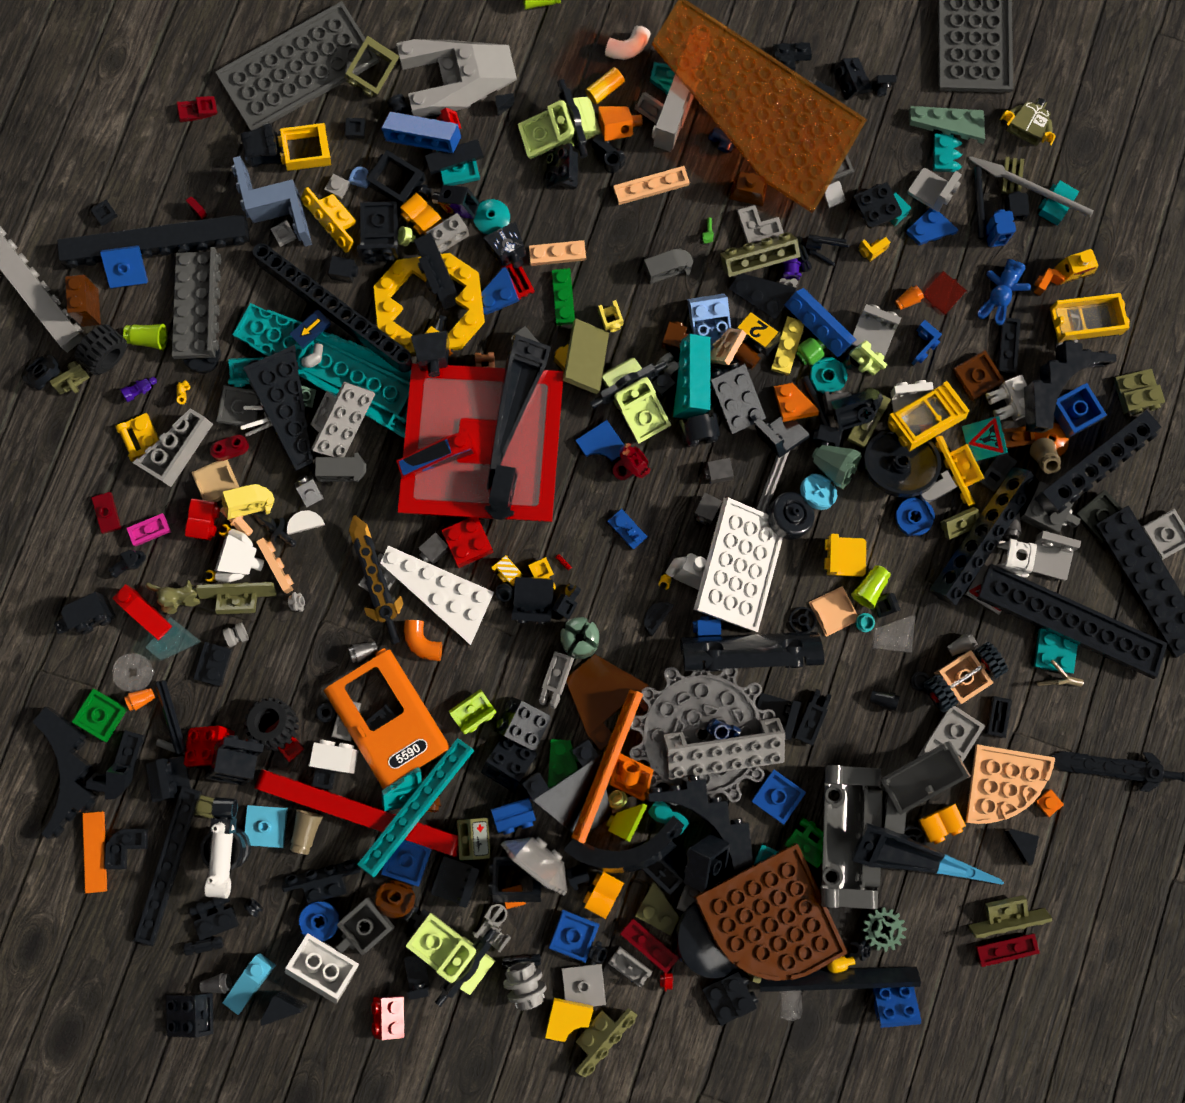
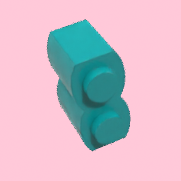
M1061 180L1057 185L1053 183L1049 189L1072 201L1075 200L1079 193L1078 190ZM1044 198L1038 207L1041 209L1038 215L1058 226L1069 207L1049 198Z
M654 802L648 810V814L652 819L664 823V825L675 816L685 825L682 828L681 834L689 824L683 815L672 812L671 808L664 802Z

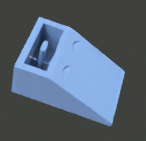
M725 294L687 299L692 334L710 337V351L715 348L712 344L731 328L728 297Z

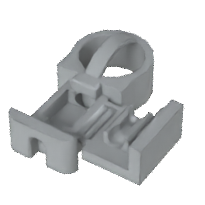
M502 904L492 905L484 916L486 918L485 922L477 932H473V936L476 938L479 936L484 937L490 927L493 928L497 933L489 943L499 952L503 950L511 938L508 934L505 936L501 933L502 929L499 928L507 918L508 912L506 907ZM496 906H500L495 915L491 918V910ZM504 909V918L500 921H495Z

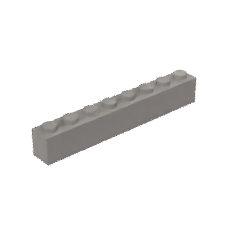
M0 226V270L60 347L69 352L84 338L81 334L83 332L82 328L77 323H72L70 320L72 317L67 313V310H62L59 306L61 304L60 300L55 295H50L48 292L50 290L49 286L44 281H39L37 278L40 276L33 267H28L26 264L29 262L22 253H17L16 249L18 247L11 239H6L5 235L7 233Z

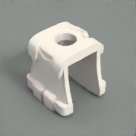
M1009 539L1007 542H998L997 547L1006 549L1008 552L1006 562L996 566L1020 577H1028L1033 570L1037 544L1018 542L1015 539ZM1016 553H1026V559L1023 561L1019 560L1016 557Z

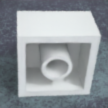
M320 740V743L313 744L309 766L355 773L359 750H355L354 745L339 743L338 747L334 746L335 742Z

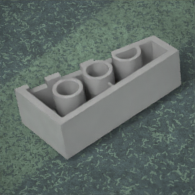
M190 408L172 425V428L166 434L163 433L159 437L160 440L152 447L149 446L145 450V454L132 463L172 487L213 423Z

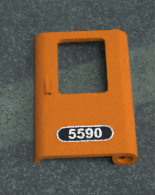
M385 648L375 654V658L323 690L383 790L415 768H420L431 760L443 755L450 748V745L391 650L386 651ZM377 667L402 705L404 712L377 730L371 731L345 690V686L369 670Z

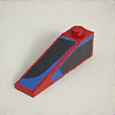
M464 430L397 460L402 479L475 454L476 452L468 431Z

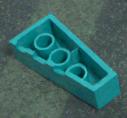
M689 334L680 343V359L673 417L682 419L703 415L710 411V337Z

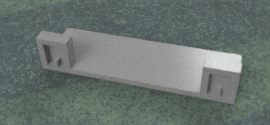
M780 719L760 720L762 734L694 744L686 743L683 732L663 734L668 753L669 779L784 763L785 731Z

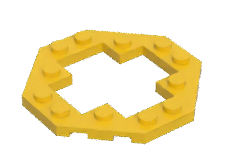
M451 253L441 254L450 277L465 287L455 298V301L466 309L467 312L448 333L449 349L455 351L461 350L485 323L479 272ZM421 257L398 259L374 285L377 327L406 348L411 356H416L411 340L412 334L393 322L402 312L403 307L391 297L412 273L426 282L425 273L422 274L418 267V263H420L419 258ZM431 326L424 334L439 331Z

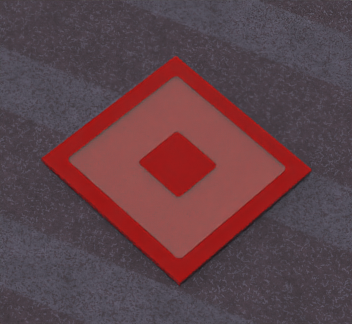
M412 363L403 457L464 430L468 431L476 453L402 479L401 476L398 513L493 519L485 510V505H490L489 496L491 488L487 490V482L505 368L448 365L446 368L439 369V376L430 377L428 376V370L422 371L419 364ZM543 371L501 462V465L516 468L518 472L510 509L515 513L514 516L505 518L506 520L552 522L564 371Z

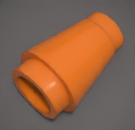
M917 285L911 286L895 300V304L899 310L921 302L924 295Z
M152 688L128 693L124 699L130 711L134 709L137 711L155 699Z

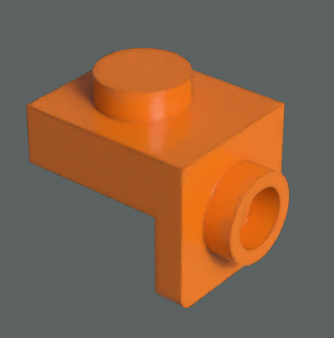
M1048 268L1043 276L1039 275L1034 283L1037 287L1033 293L1041 296L1049 282L1059 285L1065 276L1061 275V272L1056 269Z

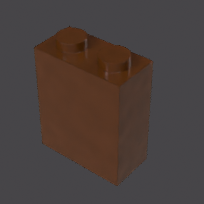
M85 275L66 276L67 313L82 327L101 325L98 288Z

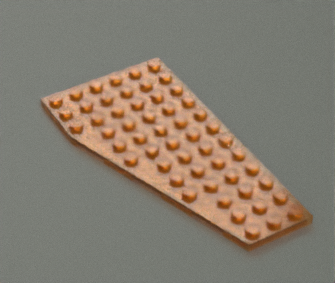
M678 0L651 45L754 170L765 179V183L813 213L867 119L689 1Z

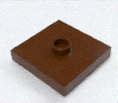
M986 350L952 369L971 401L995 389L1005 381Z

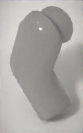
M314 344L313 353L301 360L303 367L312 368L321 362L322 344Z

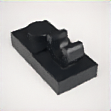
M877 75L871 80L872 87L878 86L877 96L887 95V88H891V85L896 83L897 75Z

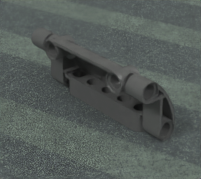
M825 765L821 907L878 909V888L880 887L881 868L854 862L851 857L866 823L882 828L880 768ZM836 790L839 797L836 801H831L828 798L829 791ZM828 871L836 873L835 881L828 882L825 876Z

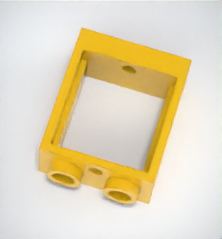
M325 123L280 129L281 136H278L279 147H283L284 153H280L282 165L286 164L287 171L331 165ZM319 136L322 156L290 160L287 140Z

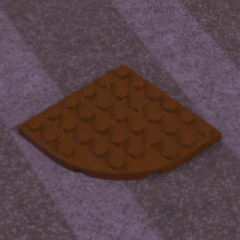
M796 843L694 896V900L716 946L736 967L753 976L775 981L798 979L821 969L848 953L827 907H821V893L801 849Z

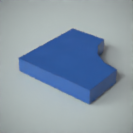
M607 420L576 440L577 445L586 457L592 454H600L607 457L611 462L620 458L619 450L624 445Z

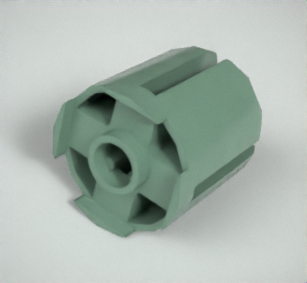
M575 617L565 623V629L562 628L561 645L564 652L575 659H585L592 656L597 650L599 631L593 622L591 624L588 623L587 618ZM577 635H583V639L585 641H579L578 644H576L577 639L575 637Z

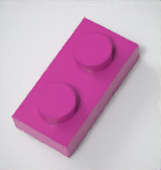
M163 513L127 528L132 544L135 547L171 532Z

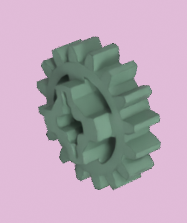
M881 907V912L873 909L874 915L867 914L870 919L868 921L863 920L867 927L862 928V931L867 932L864 939H870V946L876 944V950L879 951L882 947L883 951L887 952L888 947L895 950V944L902 945L899 939L906 938L902 931H906L907 928L901 926L905 921L898 919L899 913L893 915V909L889 908L886 912L885 907ZM883 916H889L893 921L886 922ZM875 921V927L872 929V924ZM882 924L888 927L886 934L880 932L883 929ZM897 929V933L893 938L894 931ZM883 937L886 943L878 942L875 938Z

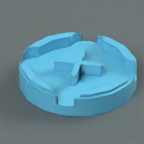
M812 474L801 483V495L814 509H829L836 502L837 490L835 486H832L831 481L827 477L820 474Z

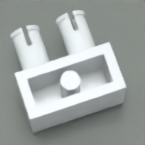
M1023 375L1006 380L999 386L1000 389L986 393V398H990L988 401L990 405L1000 400H1005L1007 406L993 411L994 417L998 415L1000 421L1011 416L1014 421L1025 417L1024 387L1027 384Z

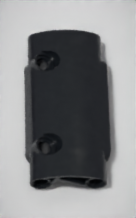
M818 632L680 638L684 671L703 670V661H705L707 672L733 668L785 666V668H801L804 662L805 666L824 665V649Z

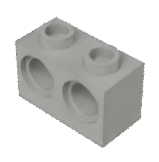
M458 213L426 232V234L432 232L440 253L469 236L468 228Z

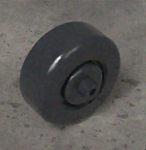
M786 492L779 495L771 502L767 510L769 526L778 536L784 539H798L806 534L814 524L815 515L813 507L798 493Z

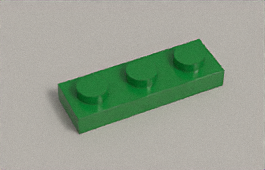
M571 269L552 270L556 325H571L575 320Z

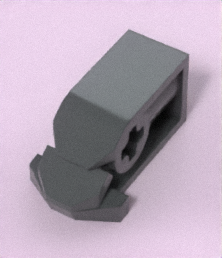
M681 248L644 260V270L650 284L684 272L686 276H689L693 265L691 254Z
M354 453V457H316L315 476L319 482H359L366 473V463L359 453Z
M881 786L882 792H884L882 828L885 827L896 833L904 834L906 812L902 815L899 814L885 787Z

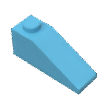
M261 953L256 955L243 971L223 1001V1004L239 1015L276 965Z

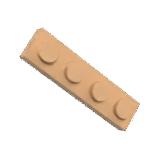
M681 166L614 185L613 189L618 205L689 186L690 182L685 167Z

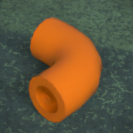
M405 620L404 635L409 649L419 658L441 661L442 642L429 641L425 638L423 634L424 621Z

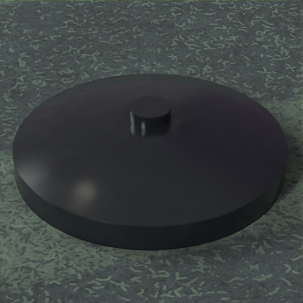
M890 429L884 430L872 438L866 448L863 459L866 475L873 485L884 493L896 497H914L925 493L935 484L941 470V457L937 447L931 440L908 451L906 447L900 444L897 434ZM910 429L915 436L921 434L918 431Z
M693 902L683 912L676 928V947L681 960L690 970L703 977L721 978L732 974L739 968L730 962L716 946L696 902Z

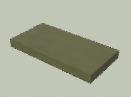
M579 319L573 321L563 381L592 393H599L609 332Z

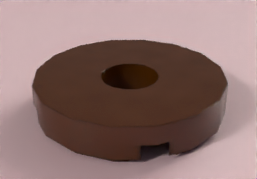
M392 880L390 883L382 884L376 891V908L386 917L398 918L405 916L412 910L415 903V894L412 887L406 882ZM392 896H398L400 897V900L394 902L391 901L390 898Z

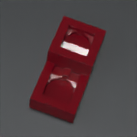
M214 96L196 97L195 101L177 102L180 122L200 120L217 115Z

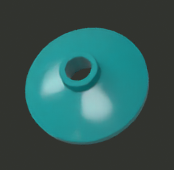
M485 200L478 206L475 219H473L474 224L479 231L489 235L509 225V209L499 200ZM490 212L495 214L493 217L488 216Z

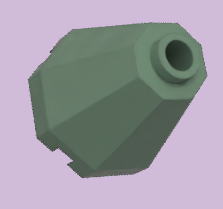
M822 445L814 450L812 458H814V464L835 486L844 489L852 479L850 478L851 474H855L862 456L860 452L854 449Z

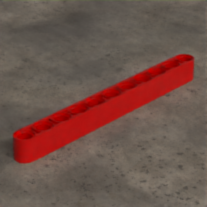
M261 769L254 787L260 791L381 832L387 828L396 816V814ZM419 822L404 839L455 857L459 850L458 835Z

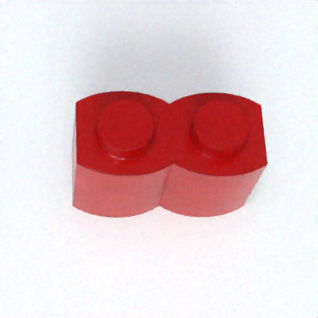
M191 499L185 530L186 537L211 541L212 537H215L216 526L214 521L215 518H218L220 512L216 502Z

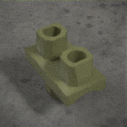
M76 361L68 364V371L62 373L60 370V373L50 381L51 385L60 395L70 390L78 393L79 389L77 386L90 378L89 374Z

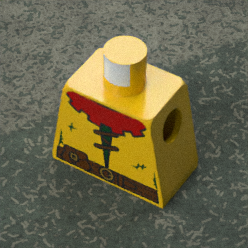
M1089 249L1066 257L1054 269L1065 276L1064 280L1060 283L1062 285L1093 275L1098 268V263L1093 250Z

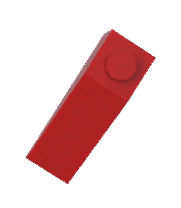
M127 584L112 598L157 640H160L172 627L155 608Z

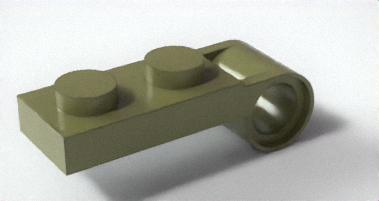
M881 394L883 396L881 406L878 408L874 419L868 423L855 426L847 439L848 441L863 449L865 448L891 400Z

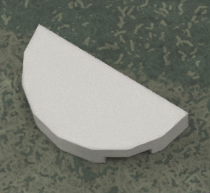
M309 510L300 511L289 520L287 534L290 535L325 526V523L315 512Z

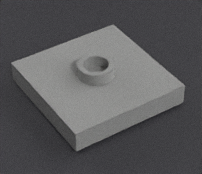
M1175 509L1142 526L1161 560L1185 547V525Z
M602 963L562 968L565 1000L592 1006L606 1005Z

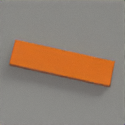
M104 812L83 813L85 893L106 892Z

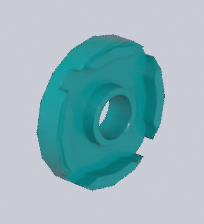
M824 357L812 366L810 380L817 392L824 394L829 391L831 395L832 392L841 390L847 381V370L843 363H840L837 359ZM825 372H831L833 374V379L826 380L823 374Z

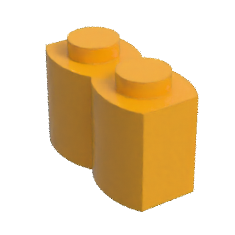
M415 193L400 207L402 211L401 216L406 222L409 223L411 221L415 225L413 228L419 235H426V232L443 222L439 214L418 193Z
M956 804L948 805L917 820L926 835L927 841L930 843L934 842V844L944 841V836L950 833L954 836L963 832L962 828L966 826Z
M602 872L601 875L597 873L592 883L595 887L592 893L587 892L583 902L586 903L584 908L606 919L624 883Z

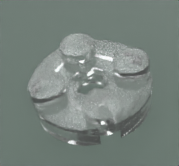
M125 654L113 666V680L124 691L135 692L143 690L150 684L154 675L151 662L141 654ZM130 668L137 669V675L135 677H129Z

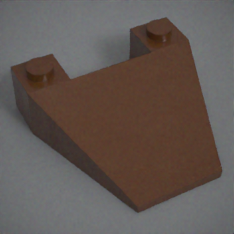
M595 654L570 674L566 680L586 733L600 751L608 745L612 735L604 722L624 705L629 690L641 693L644 688L649 687L648 684ZM641 698L639 707L646 713L648 711V704Z

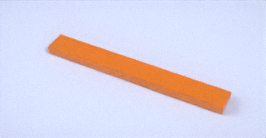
M629 690L572 834V838L578 842L585 843L643 696L638 691Z

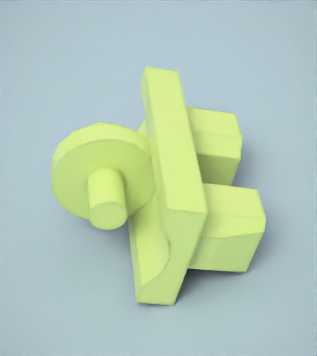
M867 340L860 343L849 353L860 364L858 370L861 373L867 370L874 376L878 371L885 369L887 366L883 361L884 356L880 352L874 353L871 350V344Z

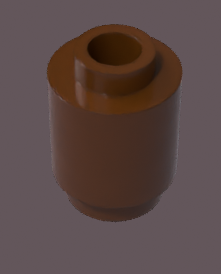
M745 342L740 345L734 356L735 359L743 362L751 370L761 359L758 353Z

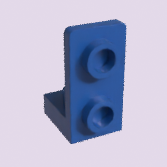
M926 320L920 324L916 331L919 332L918 334L922 339L928 340L929 344L913 360L912 365H915L917 362L921 364L928 356L926 352L930 348L934 350L940 343L938 339L942 334Z

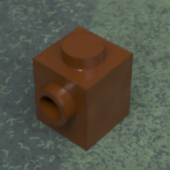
M669 322L662 348L680 353L681 340L689 335L686 333L687 327L681 322Z

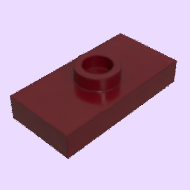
M107 492L92 497L101 533L106 534L122 529L112 493Z

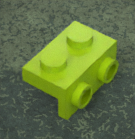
M480 689L449 710V713L465 735L474 732L481 723L491 720L496 711Z

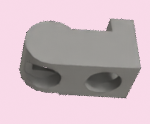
M945 471L938 476L939 481L928 491L918 495V498L930 503L953 491L957 486L949 472Z

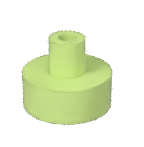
M400 227L398 230V244L408 246L410 242L414 243L416 236L412 235L411 228Z

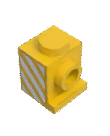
M506 555L491 567L494 573L499 571L497 576L503 583L508 582L512 587L515 586L516 577L522 575L520 570Z

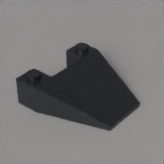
M584 740L569 750L580 768L549 788L539 772L534 773L520 783L534 803L572 833L601 763L598 753L589 740ZM607 790L604 792L589 832L608 820L612 815Z

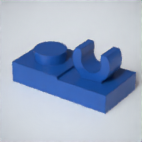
M622 509L608 520V524L632 550L647 538L645 533Z

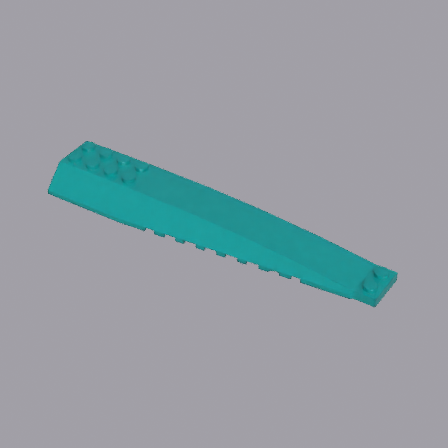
M252 303L249 304L233 333L235 338L249 344L267 357L295 345L299 376L324 391L334 393L336 396L343 382L373 391L375 396L365 415L405 438L411 370L405 373L400 372L369 348L324 331L303 349L290 335L302 322L271 310H264ZM314 344H322L321 362L312 368L303 367L301 360L313 353Z

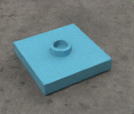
M247 805L245 833L249 837L251 846L284 848L288 808Z

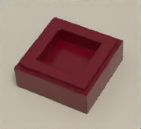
M190 196L186 200V202L188 203L190 208L203 220L205 217H207V213L205 212L203 207L193 197Z

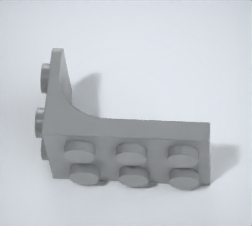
M954 706L945 712L918 757L950 741L963 762L985 725Z

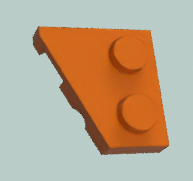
M793 383L774 386V393L783 422L817 416L819 414L818 408Z

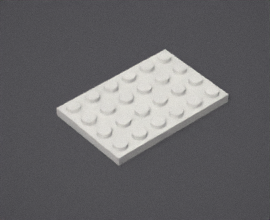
M731 498L723 499L694 610L749 631L758 632L783 539L769 526L768 514Z

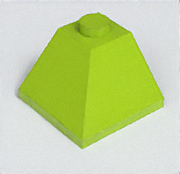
M640 804L617 812L615 816L611 815L606 824L609 827L608 831L630 842L647 805Z

